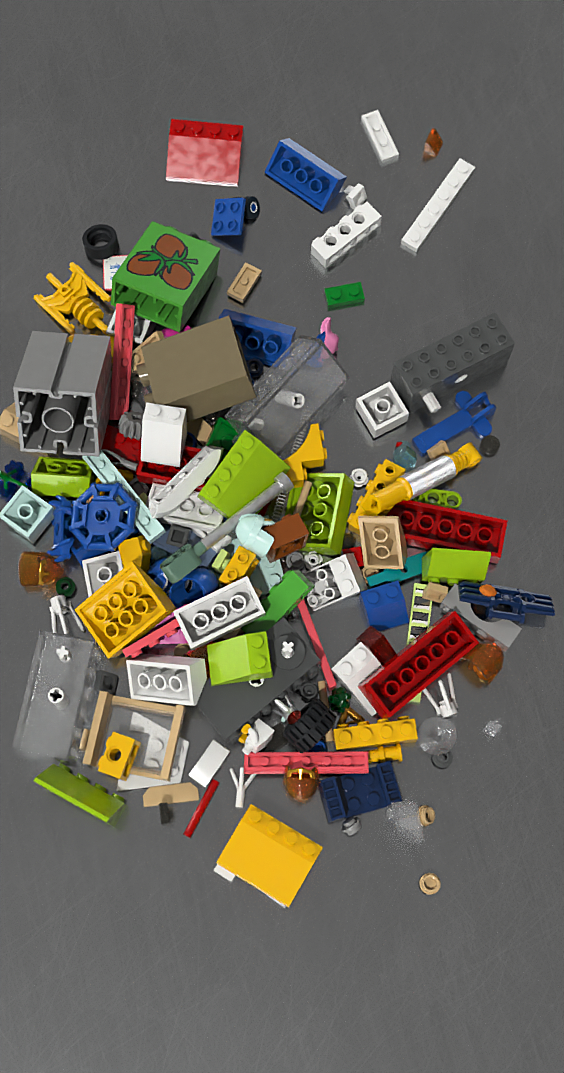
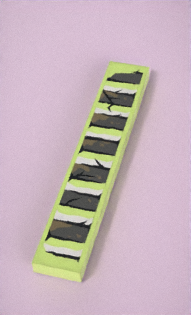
M414 583L406 646L429 628L432 601L422 598L423 590L427 586L426 584ZM421 692L409 702L420 703Z

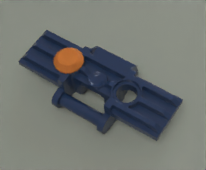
M465 581L458 582L459 601L484 605L487 607L485 611L487 619L498 618L524 624L525 613L528 612L555 616L554 605L550 595L494 584L484 585ZM500 603L510 605L511 612L496 609Z

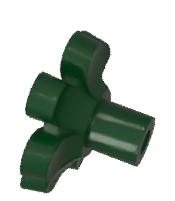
M345 687L334 688L332 695L328 697V702L332 703L331 709L340 714L344 713L345 708L348 709L350 706L347 700L351 699V693H345Z

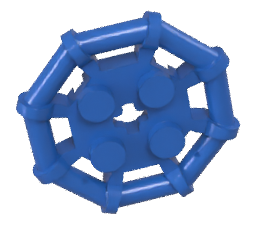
M119 482L116 484L91 483V486L71 503L73 504L69 531L76 536L86 551L110 550L113 552L131 533L134 534L135 532L134 524L138 503L131 498ZM100 492H110L109 496H100ZM93 495L94 498L91 499L93 501L90 504L87 503L86 505H84V503ZM118 495L123 499L124 504L120 505L115 500ZM80 509L83 510L82 521H79ZM105 511L106 518L102 521L98 517ZM124 511H128L126 524L122 523ZM84 527H86L88 529V532L90 533L87 537L81 531V529ZM119 528L124 529L120 534H118L114 539H112L111 535L117 533L119 531ZM96 537H105L106 542L94 541Z

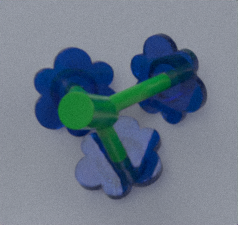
M11 460L5 466L7 473L0 470V479L3 480L0 481V494L3 498H8L10 494L14 495L17 485H23L32 492L31 478H28L25 483L20 482L26 474L23 470L24 465L22 462L16 463L15 460Z

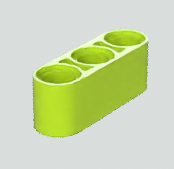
M430 489L417 496L418 500H416L417 502L459 510L462 498L457 492ZM434 497L437 503H430L428 498ZM454 500L457 505L450 506L447 501Z

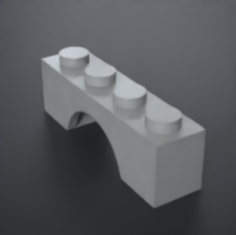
M457 584L453 585L440 605L444 614L456 611L468 628L470 627L476 631L475 634L481 639L491 641L492 646L499 651L504 650L506 652L522 630V628L510 620L502 619L497 622H486L479 619L472 611L471 603L459 601Z

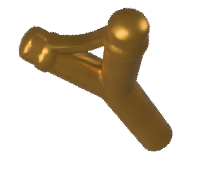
M349 706L340 715L337 725L364 722L365 719ZM348 715L355 720L346 723Z

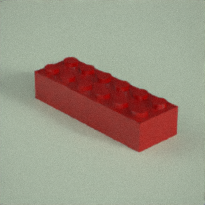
M403 500L395 504L387 514V516H399L406 538V545L429 550L432 548L491 552L490 562L498 564L501 558L508 520L412 500Z
M456 611L446 613L357 687L382 719L390 718L479 644V642Z

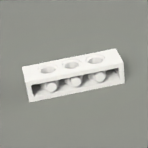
M368 202L358 205L349 216H344L335 227L331 226L322 237H317L312 242L311 254L326 269L381 225L382 216ZM328 243H333V244H335V245H334V246H329V245H327V244H328Z

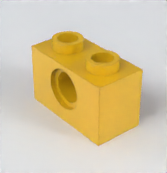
M113 732L107 739V748L104 755L99 759L98 771L127 781L141 742ZM120 751L121 757L115 761V754Z

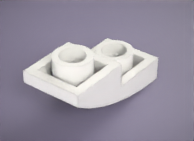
M213 739L189 773V776L206 787L230 750Z

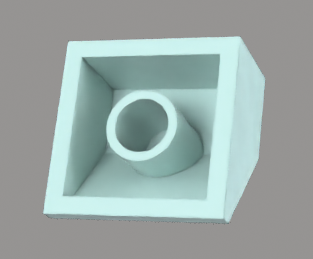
M22 485L0 512V518L17 533L34 544L54 519L53 511L55 509Z

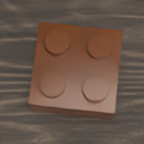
M298 513L294 515L287 514L274 525L263 527L262 530L274 538V542L266 554L269 563L305 547L309 531Z

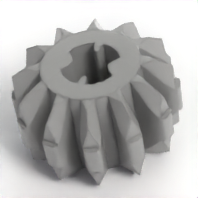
M133 410L131 412H124L119 419V433L131 439L139 440L142 438V419L144 413L141 414L139 411L134 412Z

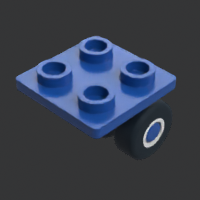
M254 196L216 199L211 235H242L244 217L246 219H254L260 212L258 199Z

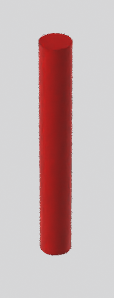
M214 779L211 780L183 835L191 838L220 782Z

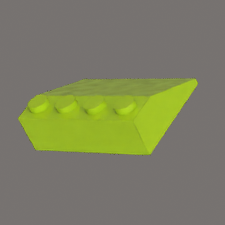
M244 430L202 488L197 498L229 519L274 484V478L281 472L287 474L291 467L259 439Z
M307 473V480H304V482L309 481L312 483L300 517L309 531V536L305 547L300 549V551H314L322 555H341L355 482L345 473ZM303 487L290 490L285 515H293Z
M61 763L59 766L52 764L35 777L34 782L113 827L116 826L127 806L123 803V797L116 793H113L112 796L105 793V787L98 783H95L94 786L87 783V777L79 773L77 776L69 773L71 769Z

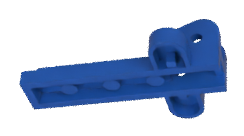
M466 391L458 392L455 397V403L460 411L412 438V442L420 454L424 456L427 454V450L439 441L447 442L471 427L480 438L489 437L492 432V426L487 418L495 413L496 406L494 404L491 405L488 400V394L482 392L475 398H472ZM484 403L486 408L472 418L469 411Z

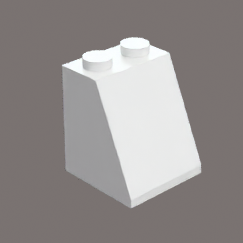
M146 403L142 419L141 461L180 467L187 438L186 409Z

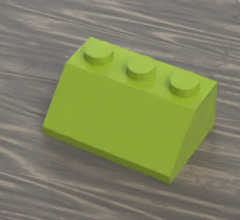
M39 456L31 472L32 492L41 497L61 495L65 498H78L95 480V473L85 460Z
M432 548L422 557V581L439 584L440 582H445L449 586L458 585V582L461 583L463 581L481 584L486 578L491 552Z

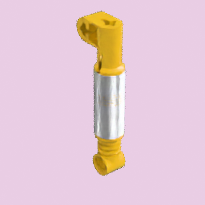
M469 442L450 455H442L400 476L395 483L369 495L361 507L368 516H386L395 504L403 500H411L454 478L459 471L465 468H472L483 457L472 442Z

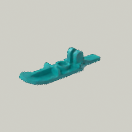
M429 551L408 557L404 566L407 571L406 573L401 572L400 569H384L381 573L367 577L366 580L369 587L385 582H400L422 574V557Z

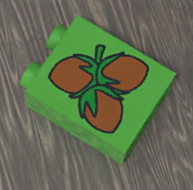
M152 221L112 277L111 305L115 307L116 304L135 305V315L180 333L217 276L220 248L207 240L196 239L179 232L174 227L163 226Z

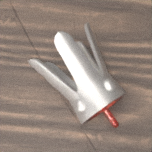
M285 695V699L289 707L276 699L275 704L282 712L273 709V712L284 717L289 724H294L301 717V712L294 707L288 695Z

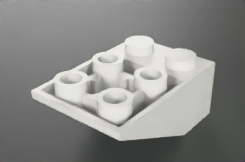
M354 553L344 554L303 573L315 586L304 598L309 613L368 590Z

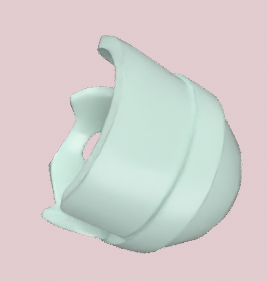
M258 514L240 516L236 527V536L245 549L264 558L273 544L274 538L262 529L264 526L274 525L275 522Z

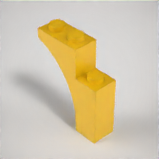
M318 423L310 425L307 438L301 447L290 457L283 460L291 467L286 475L293 483L294 488L303 487L304 480H307L306 468L324 466V459H327L326 447H322L324 433L323 430H319Z

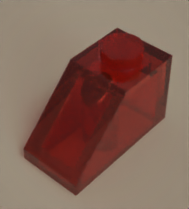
M369 626L356 638L358 643L362 642L382 666L396 655L384 634L372 626Z

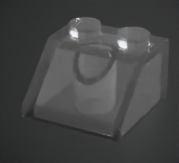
M417 800L391 803L386 811L387 822L392 823V828L414 844L419 845L423 843L424 838Z

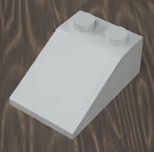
M360 642L331 668V671L337 681L373 717L377 713L357 686L382 667V665L364 644Z

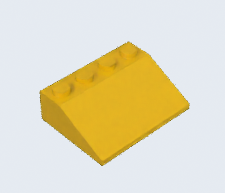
M132 561L74 610L109 659L122 654L123 649L137 642L177 608L165 591Z
M251 804L216 864L289 908L323 847Z

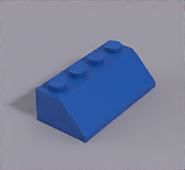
M290 138L279 141L264 172L321 211H324L337 196L347 176Z
M228 309L223 310L219 319L229 315L239 337L246 360L255 358L265 365L286 369L294 343L296 327Z

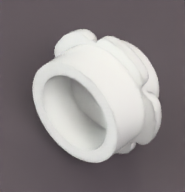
M363 469L353 470L352 475L349 477L355 482L354 486L356 487L366 485L369 480L367 472Z
M314 551L304 556L305 567L309 570L320 566L323 562L322 556Z

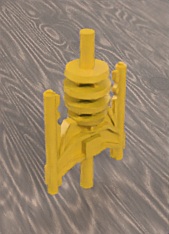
M71 262L69 265V270L72 272L71 278L64 284L52 273H48L46 279L58 290L48 297L36 294L33 297L34 300L71 335L75 334V326L69 324V321L65 320L61 313L70 314L72 312L73 316L88 329L98 327L106 335L108 326L102 322L104 313L93 300L88 298V288L96 292L97 296H101L100 299L103 302H110L111 297L74 262Z

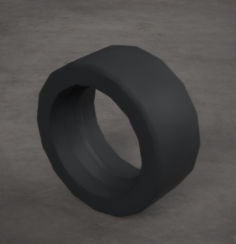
M104 224L94 225L88 228L82 237L85 253L93 259H108L118 251L117 234L111 226ZM97 238L111 239L104 246L90 245Z

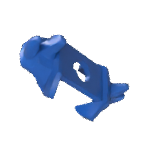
M56 495L59 501L52 500L48 503L56 509L53 511L54 545L51 547L52 550L47 551V554L58 556V558L54 559V562H63L71 558L70 548L75 540L74 537L66 540L63 538L64 522L66 521L65 513L72 516V500Z

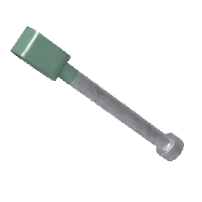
M281 472L274 478V484L193 547L191 544L182 546L160 564V569L172 584L176 583L197 568L202 562L200 556L236 529L240 516L255 514L281 492L287 494L292 490L294 485L289 477Z

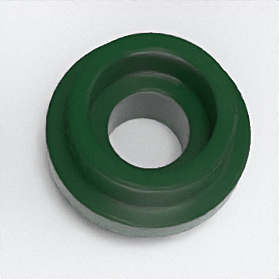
M63 577L57 581L55 588L59 595L69 597L74 593L76 586L71 578ZM63 584L69 585L66 590L62 589Z

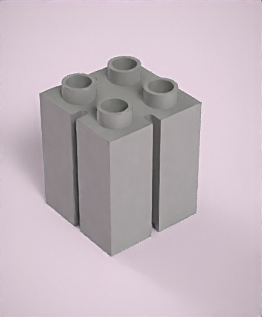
M32 331L13 386L16 417H19L17 425L20 451L57 454L59 443L62 442L64 444L63 454L100 456L110 415L112 382L110 336L74 334L71 343L68 340V333Z

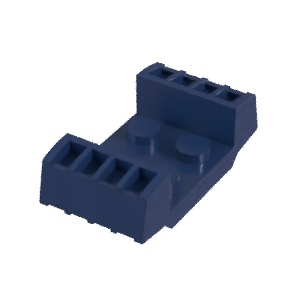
M392 761L380 763L375 767L369 768V773L347 774L336 778L334 776L320 780L317 783L328 823L404 802Z

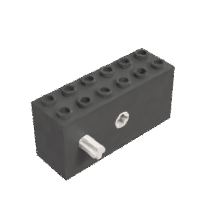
M496 312L394 362L390 383L409 414L426 405L431 413H435L441 408L437 401L438 399L506 366L515 343Z

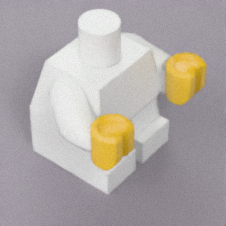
M259 718L254 723L253 728L249 724H245L241 729L243 734L239 737V742L245 746L242 751L246 755H249L251 751L254 753L259 752L271 741L275 730Z

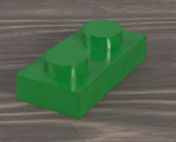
M361 282L324 288L328 308L365 301Z

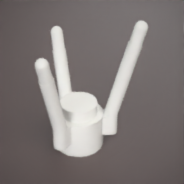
M58 595L50 599L51 607L49 608L53 637L57 636L56 615L60 617L64 634H68L64 614L68 612L67 609H69L83 633L86 631L74 611L71 601H67L65 595Z
M451 673L447 674L451 699H448L442 680L438 681L444 699L439 702L440 706H438L427 688L422 690L434 706L437 715L441 714L442 718L458 713Z

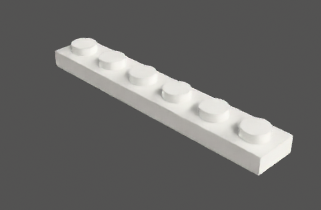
M461 158L457 161L402 238L401 244L415 252L419 250L475 171L473 165Z

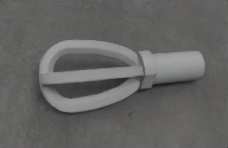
M102 449L104 453L112 455L120 461L111 462L114 466L137 470V463L121 458L109 450Z

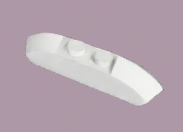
M205 446L149 501V511L152 519L167 516L181 507V502L188 499L191 493L198 486L202 485L207 477L210 478L222 459L224 448Z

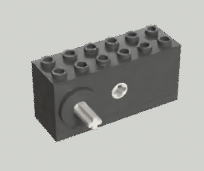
M284 617L266 631L273 672L272 678L212 686L210 677L205 682L195 707L227 745L230 742L234 744L239 740L242 733L241 729L245 724H249L253 728L258 718L261 716L263 718L267 717L273 711L272 708L276 705V699L284 703L286 701L285 695H288L293 690L297 692L304 685L303 682L308 677L312 679L320 672L321 660Z

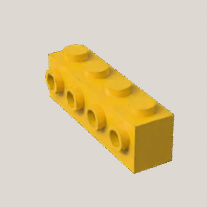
M387 459L384 460L383 464H378L374 472L377 474L374 480H369L365 488L367 493L365 496H360L356 504L358 506L355 513L352 512L347 520L349 523L348 530L360 536L358 517L368 516L361 507L369 495L395 483L397 478L405 474V468Z
M402 716L397 718L398 721L389 722V719L377 720L376 724H369V721L357 723V726L349 727V724L337 725V729H333L335 752L416 742L418 735L415 718L410 719L409 716Z

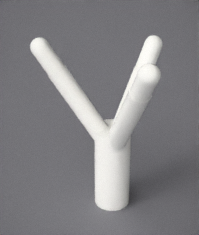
M230 768V773L237 788L235 807L243 808L245 790L256 774H251L243 785L244 768H240L239 781L234 769Z

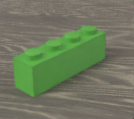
M299 569L287 571L282 576L283 581L279 585H274L269 591L270 595L260 601L265 611V616L242 626L241 629L245 634L269 630L283 617L286 619L315 587L314 584Z

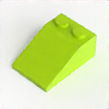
M266 631L245 634L207 645L212 686L273 677Z

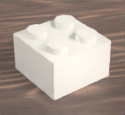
M390 382L356 399L355 408L373 438L394 429L408 420L409 412Z

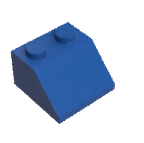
M399 581L360 592L359 599L371 635L409 623L406 603Z

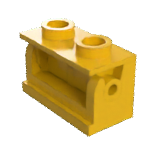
M239 545L219 578L222 586L225 587L246 576L250 578L260 562L256 558L257 555Z

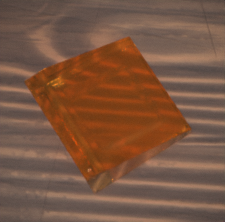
M434 128L425 141L424 152L436 157L443 145V141Z

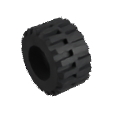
M320 699L313 700L300 711L301 717L294 724H288L283 732V736L300 753L314 747L330 731L336 721L337 716Z

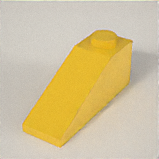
M144 535L126 539L118 545L124 568L134 561L145 573L147 572L151 559V544Z

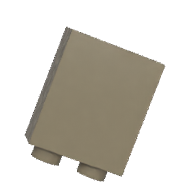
M229 315L141 347L145 363L136 366L138 375L143 386L151 385L152 393L144 395L145 403L186 409L187 422L257 398L239 337Z

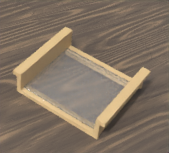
M100 691L83 764L99 768L98 762L106 751L107 739L113 732L141 742L129 774L170 782L182 722L187 709L183 705L176 704L175 707L113 696L108 692ZM120 751L115 754V761L120 759Z

